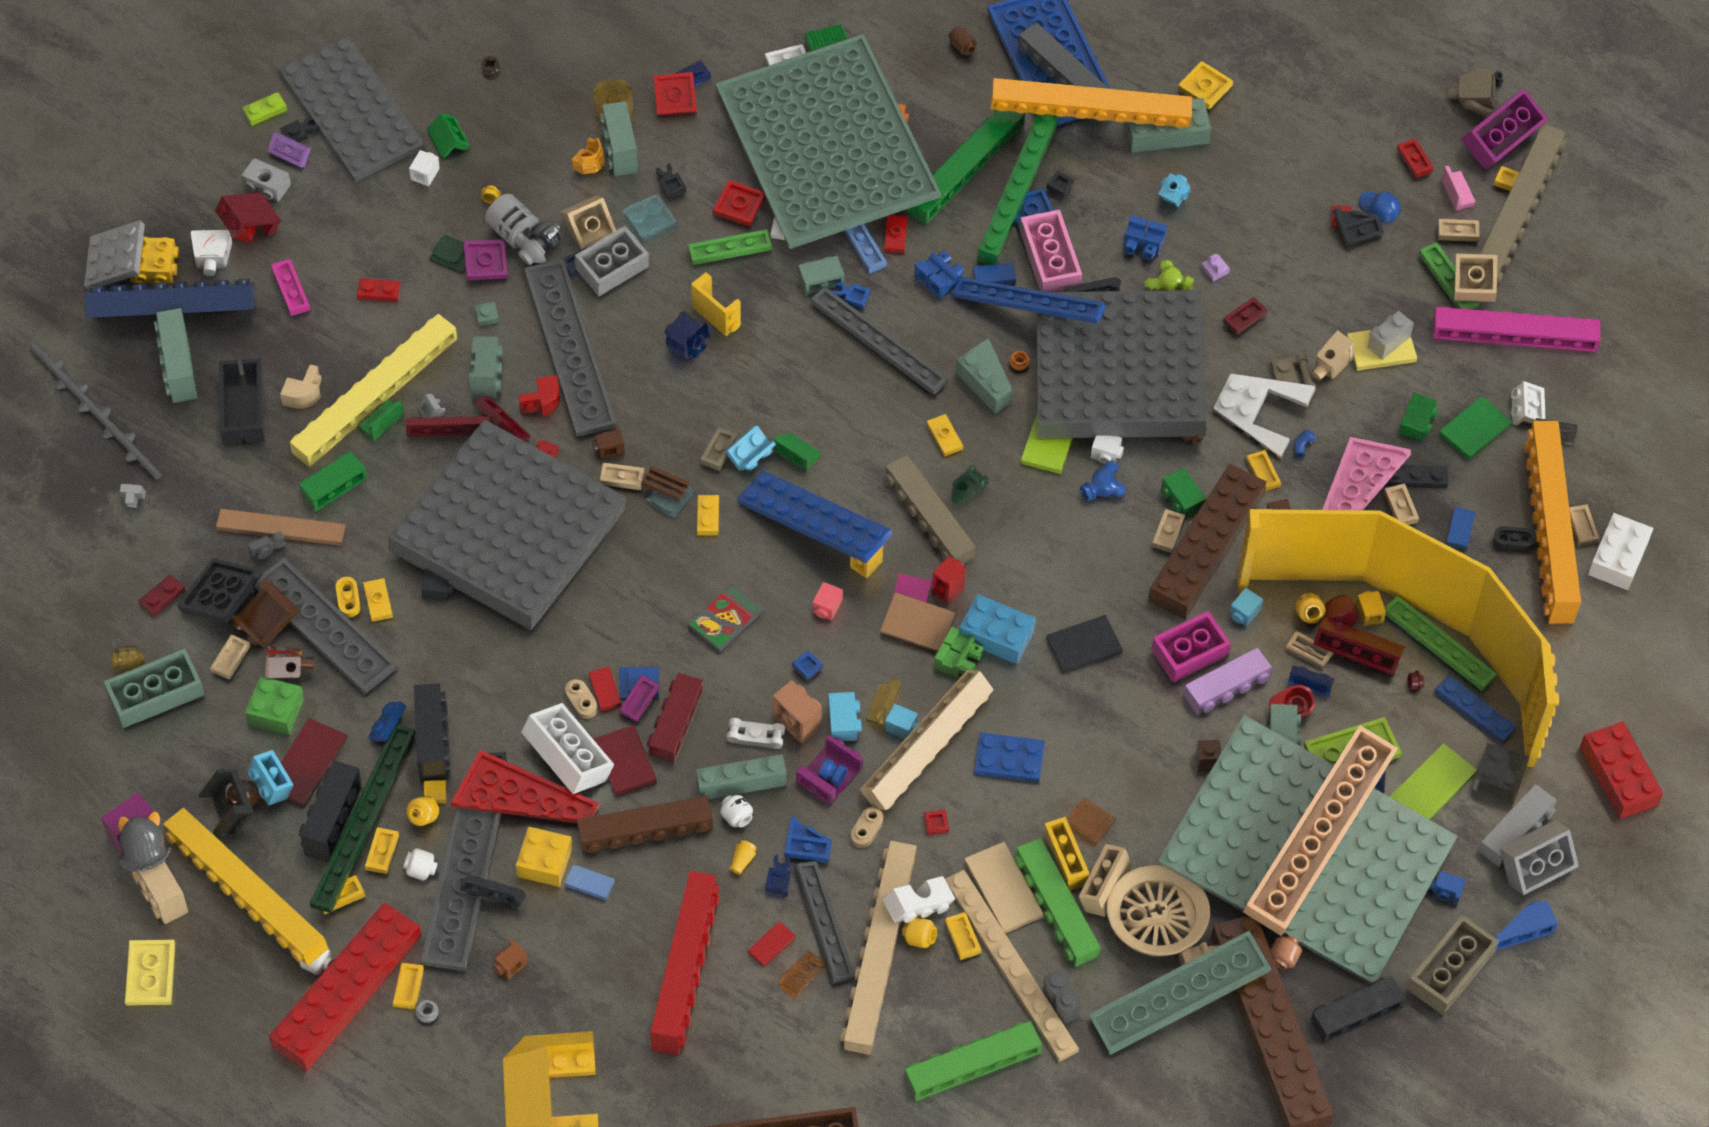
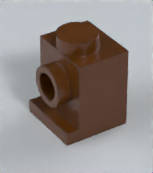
M619 426L614 427L615 431H606L595 435L596 440L592 441L594 453L599 454L600 460L625 454L624 441Z

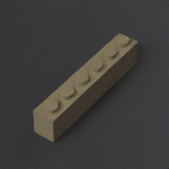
M906 455L888 464L885 475L887 484L893 486L896 490L898 499L901 502L904 501L907 505L909 514L912 517L915 516L918 520L920 529L923 532H927L932 545L940 550L943 560L945 561L951 556L953 559L959 560L964 564L975 558L976 546L910 457Z

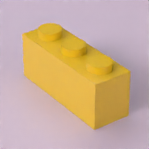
M1066 817L1045 823V840L1068 889L1071 891L1084 887L1089 877V871Z

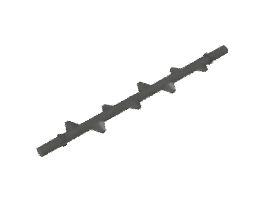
M32 343L29 348L41 360V363L45 364L58 378L56 389L68 388L81 402L78 411L80 413L90 411L105 426L102 437L104 439L115 437L128 450L125 458L127 462L137 460L140 466L144 467L155 480L159 479L162 474L150 462V459L146 458L133 445L132 442L136 435L133 432L123 434L108 419L111 411L109 406L99 409L85 395L88 385L86 383L76 385L61 370L64 363L62 358L52 360L49 354H46L36 343Z

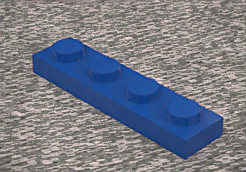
M1448 675L1435 688L1434 692L1501 744L1516 731V725L1452 676Z

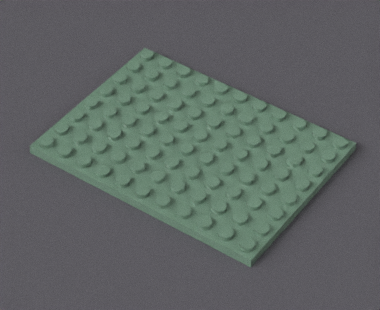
M864 34L715 84L789 249L941 198V192Z
M1243 715L1162 853L1158 863L1239 910L1244 911L1249 900L1334 765ZM1373 789L1283 935L1293 936L1299 941L1300 945L1368 984L1373 985L1378 980L1455 842L1457 835L1382 792Z

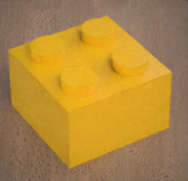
M528 827L516 863L517 877L560 887L572 852L571 836Z

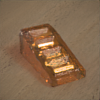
M807 951L781 976L779 987L793 998H796L825 967V962L812 952ZM806 961L809 962V963H810L811 965H813L815 968L813 969L812 967H810V966H809L808 964H806L805 962H806Z

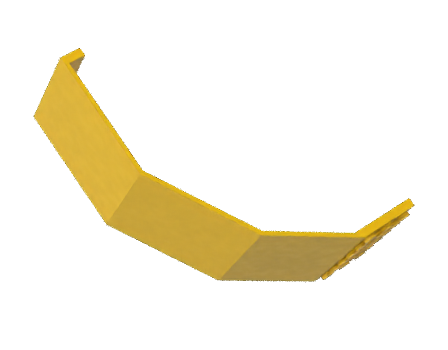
M1249 510L1237 574L1238 594H1241L1245 588L1248 589L1249 580L1364 581L1394 598L1398 595L1413 608L1469 637L1520 703L1526 767H1535L1537 758L1541 757V748H1544V738L1548 737V727H1551L1552 717L1555 716V706L1559 705V693L1555 692L1557 674L1553 673L1555 654L1551 653V646L1491 568L1382 511Z

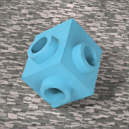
M1170 173L1168 178L1165 177L1162 180L1161 190L1158 195L1161 199L1179 207L1181 202L1186 200L1190 194V185L1186 182L1188 179L1178 173L1176 176Z

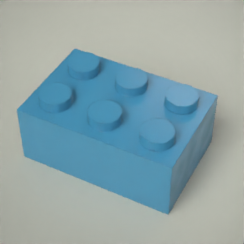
M977 594L959 627V633L967 637L974 636L975 643L984 647V651L1018 664L1035 631L1036 618Z

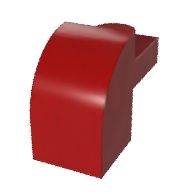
M557 375L536 378L538 392L518 395L520 413H533L541 410L542 417L552 414L558 408L560 393Z

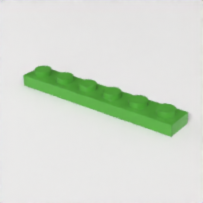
M1398 595L1385 607L1387 617L1481 691L1496 678V672Z

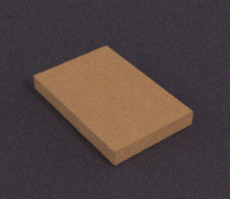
M895 592L880 632L938 652L951 629L956 613Z

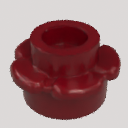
M1418 670L1415 673L1408 674L1407 683L1409 690L1418 692L1420 688L1424 687V676L1420 675Z

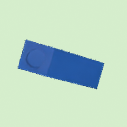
M1534 901L1528 904L1494 937L1499 940L1496 950L1554 933L1558 922L1548 901Z

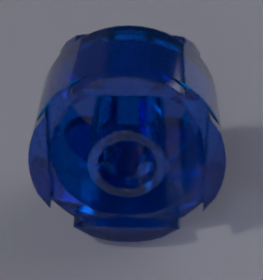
M682 311L678 318L665 329L664 333L667 335L666 346L687 360H695L707 347L704 343L706 338L710 339L711 327L690 313Z

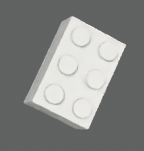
M1613 513L1588 575L1629 590L1654 528Z

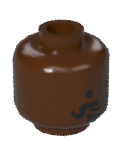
M243 779L241 780L253 807L259 801L260 794L258 788L253 781ZM233 785L227 790L226 801L230 808L232 806H241Z

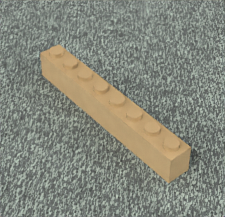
M967 670L859 789L872 807L881 810L891 808L899 795L908 789V785L921 775L924 767L935 759V755L940 749L944 748L949 743V739L961 730L966 720L971 718L975 714V710L987 701L993 688L980 671Z

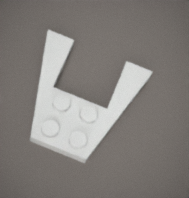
M1230 374L1213 411L1233 426H1237L1244 431V434L1258 441L1266 450L1269 449L1281 459L1290 439L1253 423L1268 392L1307 407L1314 394L1315 386Z

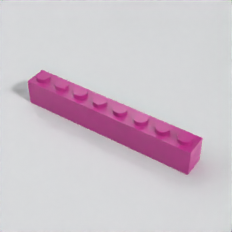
M1436 307L1433 317V339L1597 352L1600 343V320L1532 315L1529 313L1481 311L1468 308Z

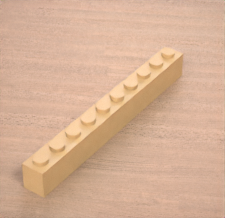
M890 841L889 849H884L882 861H885L884 868L880 867L878 881H881L880 888L875 887L873 900L876 901V905L870 908L869 920H872L870 927L866 926L864 940H867L866 947H861L859 960L863 961L861 967L857 966L855 980H858L857 987H852L850 1000H853L852 1007H847L845 1016L848 1025L847 1028L843 1027L840 1041H844V1050L871 1055L901 922L894 923L883 899L893 889L910 884L916 858V845Z

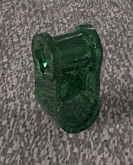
M971 465L953 481L952 501L960 505L967 503L987 486L990 480L989 477L983 476L976 470L977 468L974 465Z

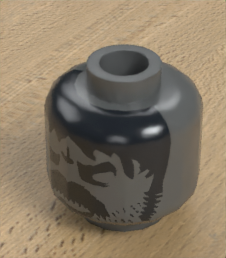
M545 220L533 230L532 239H535L544 250L549 251L560 242L562 230L556 222Z

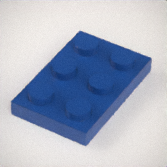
M980 732L974 774L1039 783L1045 740Z

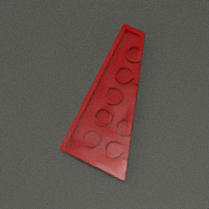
M480 750L453 797L450 806L577 823V819L595 816L599 803L578 793L572 794L567 788Z

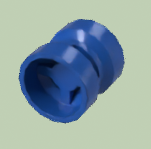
M827 758L820 768L818 777L824 781L831 780L832 785L840 787L845 779L848 768L843 765L837 766L834 761Z

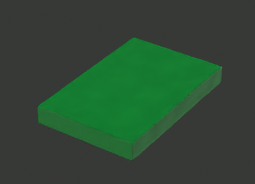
M1481 396L1439 431V435L1465 458L1471 460L1508 429L1513 421Z

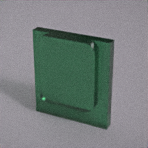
M444 234L433 248L429 261L462 274L465 269L463 242Z

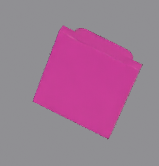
M898 574L894 593L896 592L927 603L932 580Z

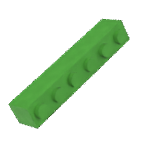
M1039 838L1017 847L1014 860L1018 868L1023 870L1025 874L1024 879L1029 888L1032 887L1035 892L1034 897L1039 906L1042 905L1047 923L1052 924L1055 929L1054 935L1059 943L1062 942L1067 960L1072 961L1073 965L1078 967L1099 958L1101 947L1042 839Z
M1031 1021L1026 1023L1019 1022L1011 1029L1005 1031L998 1030L987 1038H977L966 1046H956L949 1052L942 1055L935 1054L924 1062L911 1063L905 1068L904 1078L914 1100L917 1101L1041 1054L1042 1043Z

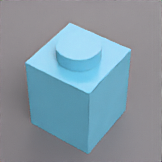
M1245 588L1231 604L1229 616L1236 623L1247 627L1261 611L1263 599Z
M894 703L885 720V731L905 739L919 724L918 713Z

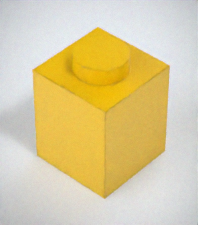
M1366 591L1359 594L1356 608L1362 626L1366 627L1384 623L1386 611L1379 591Z

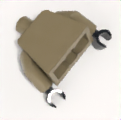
M1491 67L1485 69L1475 68L1468 74L1459 77V87L1449 88V99H1459L1463 109L1487 117L1495 107V87L1502 86L1504 82L1502 79L1503 74L1500 71L1493 74Z

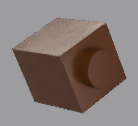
M1198 740L1196 748L1197 772H1210L1221 754L1220 740Z

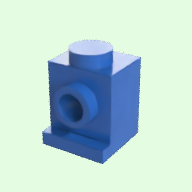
M1440 871L1438 878L1434 877L1429 890L1433 891V896L1444 902H1452V907L1456 908L1466 879Z

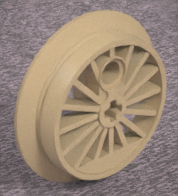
M1150 865L1134 869L1116 882L1108 897L1107 916L1115 934L1129 947L1150 956H1168L1189 949L1202 938L1209 924L1210 905L1203 888L1165 866ZM1151 888H1158L1157 901L1154 899ZM1163 888L1170 890L1164 901H1162ZM1145 889L1148 900L1139 892L1140 890ZM1176 894L1177 900L1169 904L1174 895ZM1131 895H1133L1138 902H1136V901H1134V900H1132V899H1130V898H1128V897H1130ZM1122 905H1125L1129 907V909H1124L1121 907ZM1154 929L1152 945L1145 943ZM1158 930L1164 946H1157ZM1145 931L1140 940L1135 938V936ZM1177 932L1185 935L1186 937L1182 939V937ZM1167 933L1176 943L1170 944Z

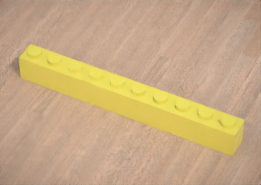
M439 314L429 319L425 326L411 335L410 339L404 344H400L390 356L382 360L381 364L375 369H371L366 377L360 382H356L345 395H341L330 408H326L300 434H296L290 441L292 454L310 468L457 340L456 327Z

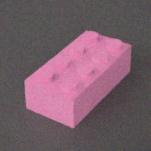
M1060 210L1021 217L1020 234L1039 290L1043 292H1064V287L1081 284L1082 272Z

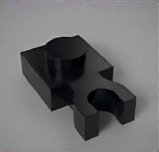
M310 116L302 123L296 120L280 128L282 135L301 142L308 139L307 134L316 133L319 131L317 124H314L313 118Z
M670 163L666 165L667 172H662L660 167L656 168V174L660 178V186L668 199L686 193L685 184L678 173H672Z

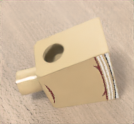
M1337 330L1316 355V368L1311 372L1313 377L1319 381L1325 375L1330 379L1335 378L1353 360L1354 342Z

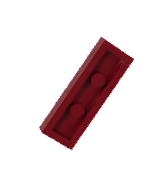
M491 397L477 398L474 404L480 409L479 411L482 415L490 417L494 425L525 442L529 440L531 436Z

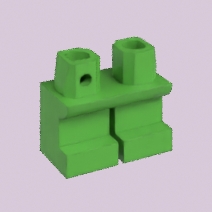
M952 626L934 658V669L958 678L960 673L964 674L967 670L975 669V663L968 661V658L972 657L980 660L984 647L975 643L974 636L967 637L960 634V630Z

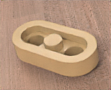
M578 679L569 681L565 686V695L576 714L583 719L594 717L597 713V702L586 684Z
M869 807L862 812L851 831V842L854 846L866 848L871 845L883 825V813L881 810ZM874 815L876 818L871 819L869 816ZM861 832H863V833H865L866 835H865V836H860V835H858V834L861 833Z

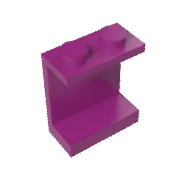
M828 735L826 737V746L807 768L802 765L796 771V782L829 805H832L863 769V758L856 750L847 748L840 739ZM827 758L834 761L837 766L843 765L848 768L845 779L840 787L832 785L831 780L824 781L818 777L820 768Z

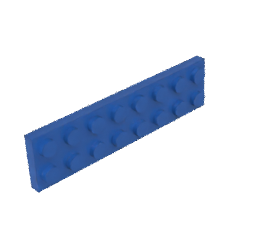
M764 470L737 497L739 504L864 563H867L893 535L890 528Z

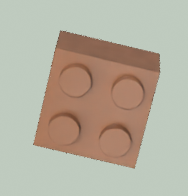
M791 680L773 695V717L780 724H783L785 729L802 745L822 729V706L817 699H812L807 694L802 685H797Z

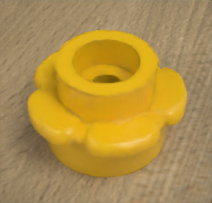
M487 186L481 190V198L488 204H492L501 196L500 191L495 186Z

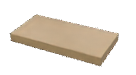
M1005 842L964 858V862L984 900L1005 934L1044 917L1039 904Z

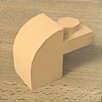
M309 365L303 381L287 377L280 393L283 406L305 409L318 402L321 397L319 389L321 375H319L318 366Z

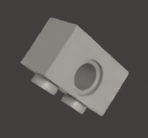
M255 158L241 175L244 188L250 192L262 193L266 199H272L276 202L280 201L291 185L289 173Z

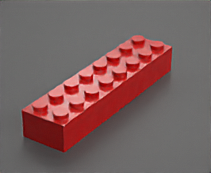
M691 870L689 872L650 1032L651 1047L654 1052L679 1056L680 1048H685L687 1038L685 1032L686 1028L690 1027L692 1016L690 1011L691 1007L694 1008L696 1002L695 990L696 987H699L701 981L700 968L704 967L705 947H709L710 927H713L715 922L714 910L715 907H718L720 901V884L716 883V875Z
M384 902L269 1035L271 1047L307 1072L422 938L420 926Z

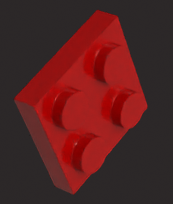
M693 72L653 76L657 116L697 113Z
M728 180L713 208V215L750 227L766 198L765 194L758 189Z

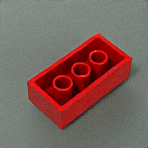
M1624 721L1584 734L1580 748L1619 819L1659 805L1663 792Z

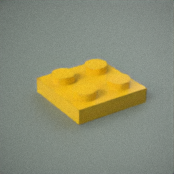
M1201 61L1178 84L1177 90L1186 96L1192 97V99L1204 98L1205 106L1210 110L1233 86V80Z

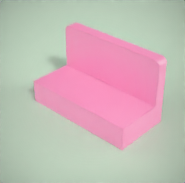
M1444 166L1441 181L1455 211L1474 207L1475 199L1462 172L1452 173L1449 166Z

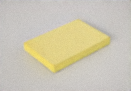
M1371 330L1347 333V337L1354 342L1353 360L1357 371L1417 362V355L1411 337L1382 360L1368 348Z
M129 940L125 992L126 1006L172 1005L175 940Z

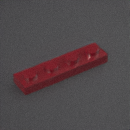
M490 417L406 418L407 437L471 436L484 420L490 422Z

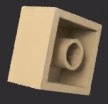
M1456 254L1454 301L1495 302L1498 255Z

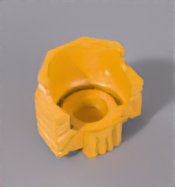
M589 138L587 140L586 149H580L572 158L573 170L583 175L595 174L604 166V152L600 139L595 138L594 140Z

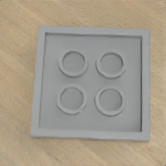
M139 220L90 236L84 282L86 289L90 290L93 286H105L139 275L145 227L142 221Z

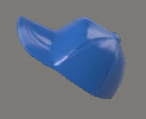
M1365 191L1360 195V207L1367 213L1378 214L1381 222H1392L1401 212L1399 200L1389 192L1383 191L1378 194Z

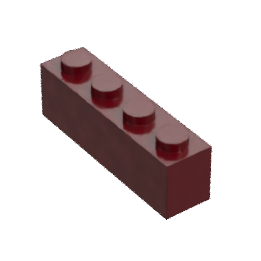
M1328 617L1323 618L1313 643L1314 646L1392 675L1398 669L1406 647Z
M678 673L676 680L671 681L669 687L670 695L668 698L665 697L662 704V715L657 716L654 724L656 730L654 734L649 735L647 741L650 756L673 763L676 761L703 693L702 679Z

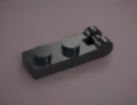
M1117 277L1068 286L1064 287V292L1120 291L1121 280Z
M467 874L461 882L460 890L468 895H479L486 897L492 902L507 903L508 907L514 910L526 898V893L522 889Z

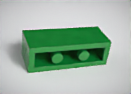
M351 451L340 455L334 462L328 466H323L317 473L304 478L299 483L301 496L316 512L367 479L366 468Z

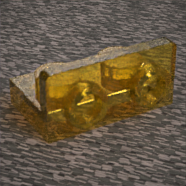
M893 676L890 684L886 683L885 685L881 683L867 713L866 721L885 727V720L894 703L896 704L901 692L900 678Z

